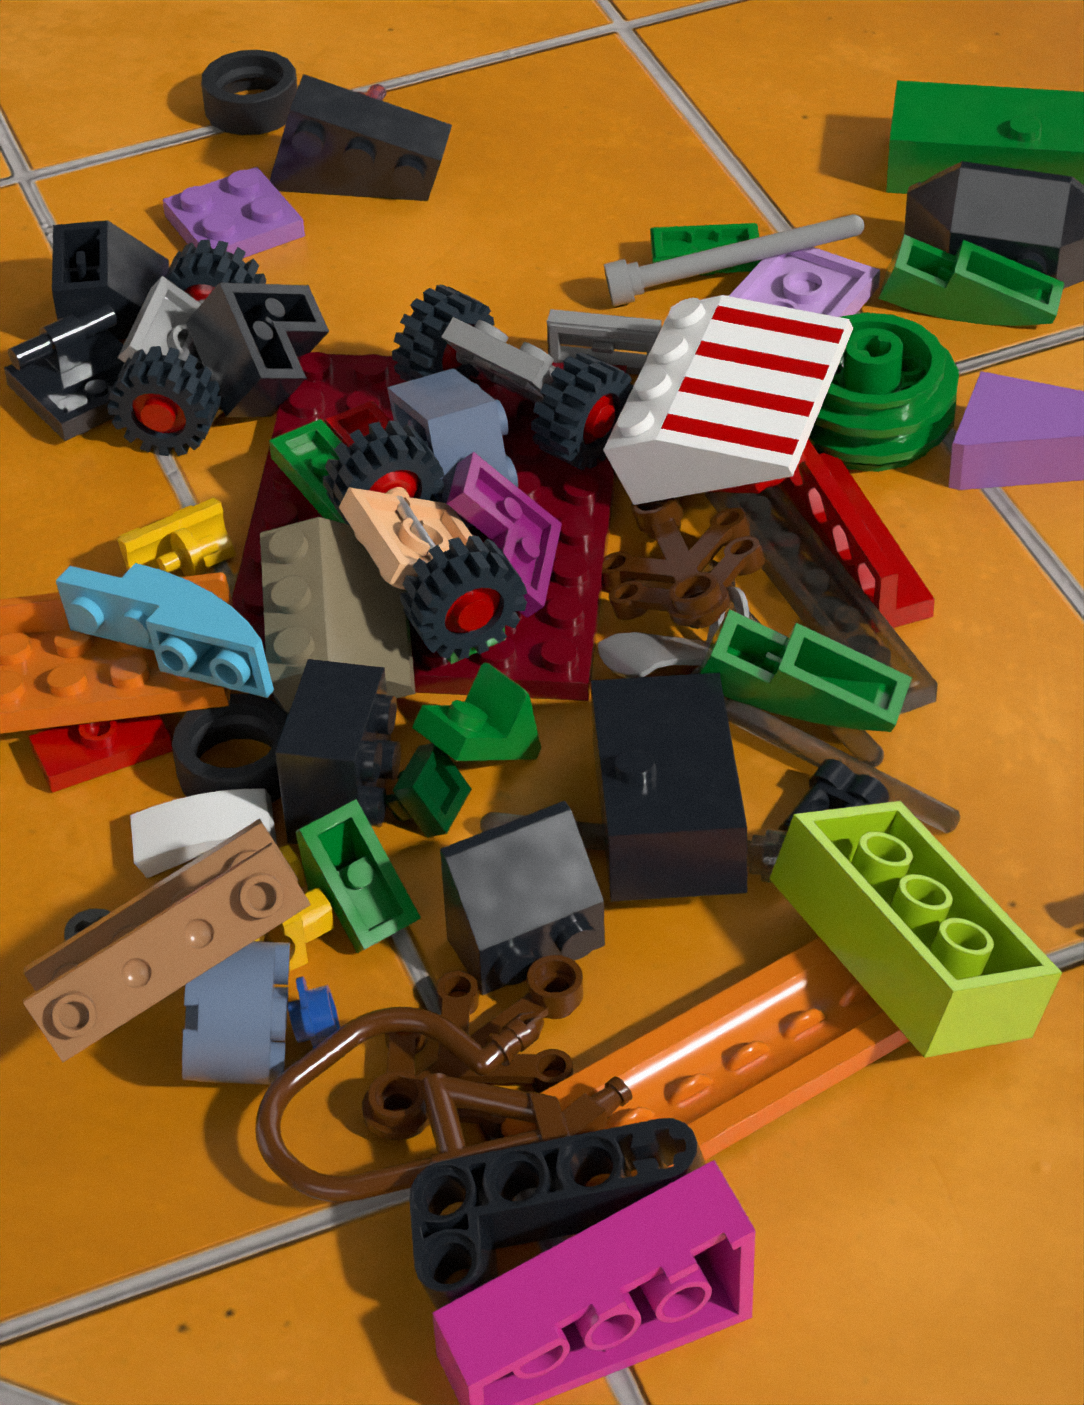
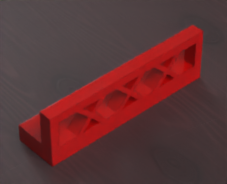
M808 439L803 450L806 460L797 466L792 477H787L781 484L876 632L933 617L935 598L842 460L826 453L818 454Z

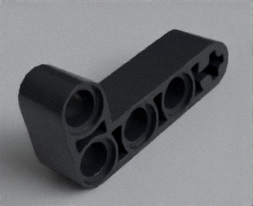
M659 1118L441 1161L427 1166L416 1176L412 1183L409 1201L414 1267L419 1281L436 1310L498 1277L496 1249L578 1234L705 1165V1160L693 1130L685 1122L674 1118ZM636 1170L638 1174L632 1176L631 1171ZM601 1174H610L609 1178L603 1183L594 1187H585L586 1183L593 1177ZM536 1188L535 1192L528 1198L521 1201H512L521 1191ZM463 1202L461 1207L455 1212L441 1215L442 1211L449 1205ZM470 1269L467 1275L460 1281L453 1284H445L454 1272Z

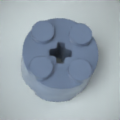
M253 941L185 985L184 1006H186L182 1046L183 1080L269 1085L284 1072L286 1042H272V1040L285 1041L288 987H275V984L288 985L290 943Z

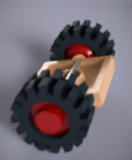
M388 421L386 430H384L379 422L369 424L370 434L363 436L360 430L357 429L349 434L354 441L352 445L347 447L340 442L334 449L340 459L328 458L325 468L330 475L323 476V485L327 489L326 494L344 522L352 527L356 539L368 551L379 568L381 577L390 585L407 591L400 593V601L405 608L403 611L431 652L434 653L437 650L440 657L450 659L454 651L458 659L469 658L470 648L472 647L476 649L478 654L488 651L489 648L486 642L493 637L498 643L502 642L507 637L502 629L506 625L515 628L520 621L515 611H525L527 601L522 595L527 594V590L521 577L502 550L493 541L486 539L483 543L479 536H472L456 511L447 503L438 502L433 494H443L445 485L440 478L445 477L444 471L430 448L413 427L406 424L402 428L398 421Z

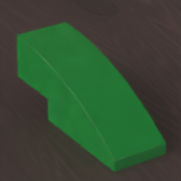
M904 234L888 266L878 299L911 311L947 320L982 325L1008 326L1052 324L1057 316L1064 282L965 240L961 243L956 255H952Z
M730 609L714 634L698 673H720L725 697L771 713L817 724L891 732L896 726L912 677L798 623L794 625L789 635L785 636Z

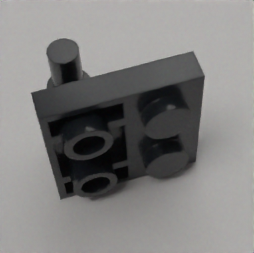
M108 304L77 318L72 314L41 327L39 330L40 335L8 349V355L12 364L4 367L7 385L64 441L84 434L115 417V415L108 413V404L110 402L108 398L124 365V362L118 358L123 344L107 330L117 325L116 314Z

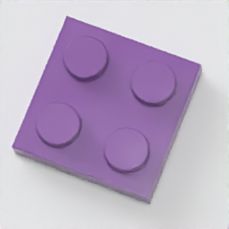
M258 167L239 170L228 177L202 186L189 187L182 193L162 199L164 214L167 220L187 244L192 242L196 248L200 240L210 239L211 248L215 249L220 240L228 243L227 252L234 254L237 247L246 252L245 258L305 236L303 218Z

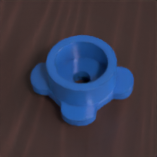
M299 977L296 978L299 999L288 1002L289 1017L297 1042L301 1043L310 1040L314 1049L340 1028L339 1018L329 986L324 985L308 990L305 978Z

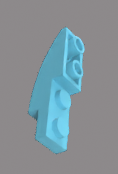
M135 563L122 578L69 566L57 578L56 584L70 630L154 650L161 672L268 698L274 691L261 638L249 622L232 606L195 583L166 571Z

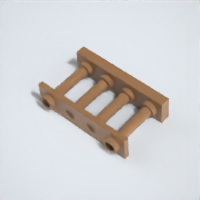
M259 818L25 966L24 975L36 992L23 999V1004L61 1061L65 1062L311 904L298 885L296 874Z

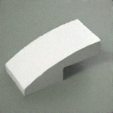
M265 789L223 790L172 800L132 814L130 819L134 864L146 878L152 877L201 856L259 818L277 844L271 796Z

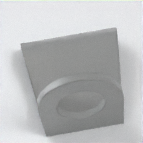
M727 587L730 603L733 602L736 612L749 618V606L744 592L738 587ZM725 612L718 621L709 626L706 641L638 632L617 633L598 643L599 655L613 673L624 678L645 677L657 668L670 665L701 666L711 640L724 619Z

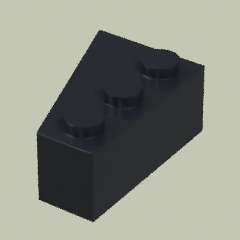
M303 74L288 114L270 182L281 192L428 201L452 125Z

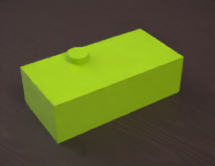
M901 801L794 814L770 875V881L924 1058L1033 1037L1062 972Z

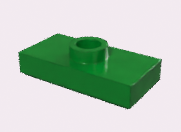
M742 223L650 228L652 263L758 238V224ZM762 259L700 275L709 276L716 273L751 272Z

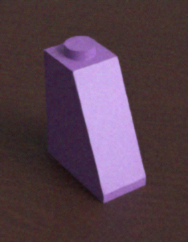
M981 371L952 443L949 488L968 490L1084 480V391Z

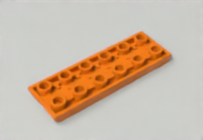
M818 937L541 1092V1094L556 1096L563 1112L584 1093L590 1097L604 1089L605 1083L612 1077H619L627 1084L633 1097L626 1105L619 1106L607 1119V1127L605 1129L659 1118H674L685 1122L693 1130L703 1158L707 1160L909 1042V1040L822 939ZM506 1118L501 1125L502 1134L505 1137L537 1130L535 1123ZM636 1170L631 1171L632 1176L638 1174ZM601 1174L593 1177L586 1183L585 1187H594L603 1183L609 1178L610 1174Z

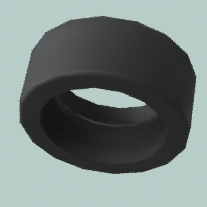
M240 50L223 55L207 66L202 73L201 81L205 116L214 127L226 133L237 135H260L278 130L286 125L288 114L298 89L296 69L289 59L275 52L264 50ZM245 90H265L257 94H235Z
M230 694L229 706L187 711L176 725L172 741L176 774L183 793L189 797L223 790L265 789L271 796L272 803L279 799L281 791L275 752L288 717L287 712L272 700L253 694ZM233 739H252L271 747L269 753L256 762L237 768L216 767L200 760L203 753L213 746Z

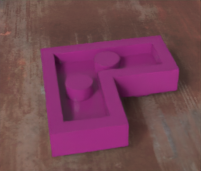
M472 452L457 463L447 505L454 509L464 521L474 525L502 550L526 586L527 594L522 595L527 601L525 611L519 612L528 618L545 605L562 523L475 452Z

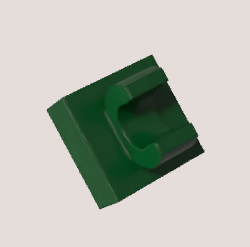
M433 743L420 745L417 747L405 770L397 775L398 782L392 790L394 794L387 795L386 806L399 821L413 818L426 837L444 835L448 833L472 788L445 752Z

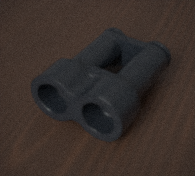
M826 759L810 777V789L779 826V832L785 839L794 814L887 803L890 798L889 792L876 778L866 774L857 775L842 762L835 759Z

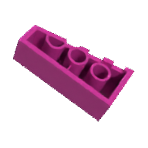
M715 1160L438 1309L433 1312L436 1353L460 1405H534L752 1318L755 1228Z

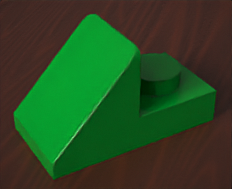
M489 663L481 665L465 702L455 700L452 701L451 705H422L412 726L414 730L455 761L537 759L541 750L529 694L524 688Z
M357 799L296 831L307 889L309 891L314 888H320L323 894L326 895L357 954L421 919Z

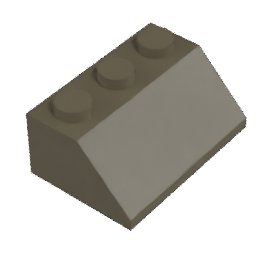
M316 517L261 532L266 660L274 688L273 692L287 714L289 715L308 659L385 667L387 695H393L397 699L416 694L410 623L403 611L405 608L400 601V593L407 591L390 585L381 577L379 568L364 545L356 539L352 527L348 524Z

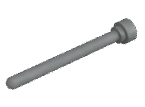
M852 214L640 267L637 262L627 264L625 259L606 263L603 266L613 307L635 302L634 296L644 294V288L855 237L863 232L864 221L860 216Z

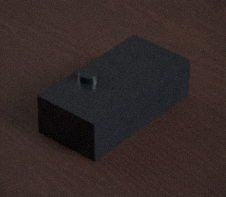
M720 673L591 680L593 748L611 902L747 893V822Z

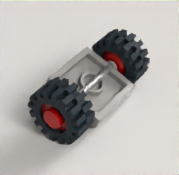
M210 239L200 240L197 248L192 242L185 245L183 251H178L166 276H162L151 287L118 358L124 362V365L109 395L108 413L115 415L112 423L117 430L124 427L127 428L124 434V438L132 443L136 438L143 441L140 449L150 452L152 445L159 447V455L169 456L173 447L178 456L187 454L189 447L196 450L201 445L203 439L205 440L212 422L223 412L220 405L221 396H217L220 390L218 382L210 381L212 372L207 366L204 367L186 326V321L219 283H266L264 273L256 274L259 264L254 258L245 263L243 258L246 252L239 247L232 254L227 252L228 243L220 240L215 249L211 248Z
M436 285L435 290L428 288L423 292L424 301L416 298L410 306L414 312L411 316L404 313L400 321L401 324L405 325L404 331L396 332L393 341L400 345L399 348L392 351V360L398 362L394 369L397 374L401 375V379L408 382L453 368L467 379H469L470 375L477 378L481 373L487 380L535 403L533 412L538 414L539 417L531 421V430L537 432L532 438L534 443L539 445V449L581 470H585V467L591 469L597 466V458L602 461L607 458L603 449L634 385L630 384L632 378L629 374L594 356L584 353H576L575 358L569 356L563 360V370L552 366L554 359L530 343L523 342L520 349L506 343L508 336L493 326L495 325L494 317L488 315L491 310L487 305L449 286Z

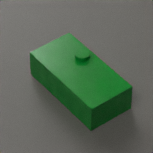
M897 80L889 140L886 193L907 194L909 186L918 182L922 183L933 175L962 161L1072 176L1084 185V92Z

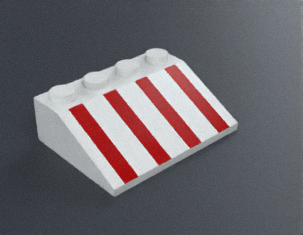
M725 295L702 300L688 298L672 306L603 449L633 505L792 477L852 333L853 327L849 319Z

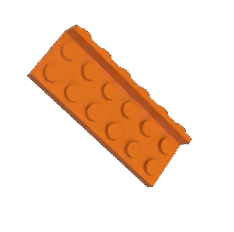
M218 572L181 577L212 592L234 608L227 578L224 573ZM59 592L0 599V734L229 706L231 689L161 672L154 650L70 630Z

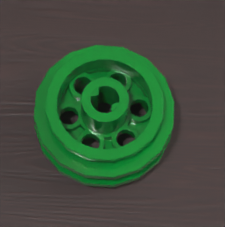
M865 312L841 316L840 318L849 319L853 330L808 439L818 454L826 453L837 457L850 470L879 472L905 467L926 456L932 448L942 442L954 427L959 369L949 351L940 344L938 338L919 323L892 314Z

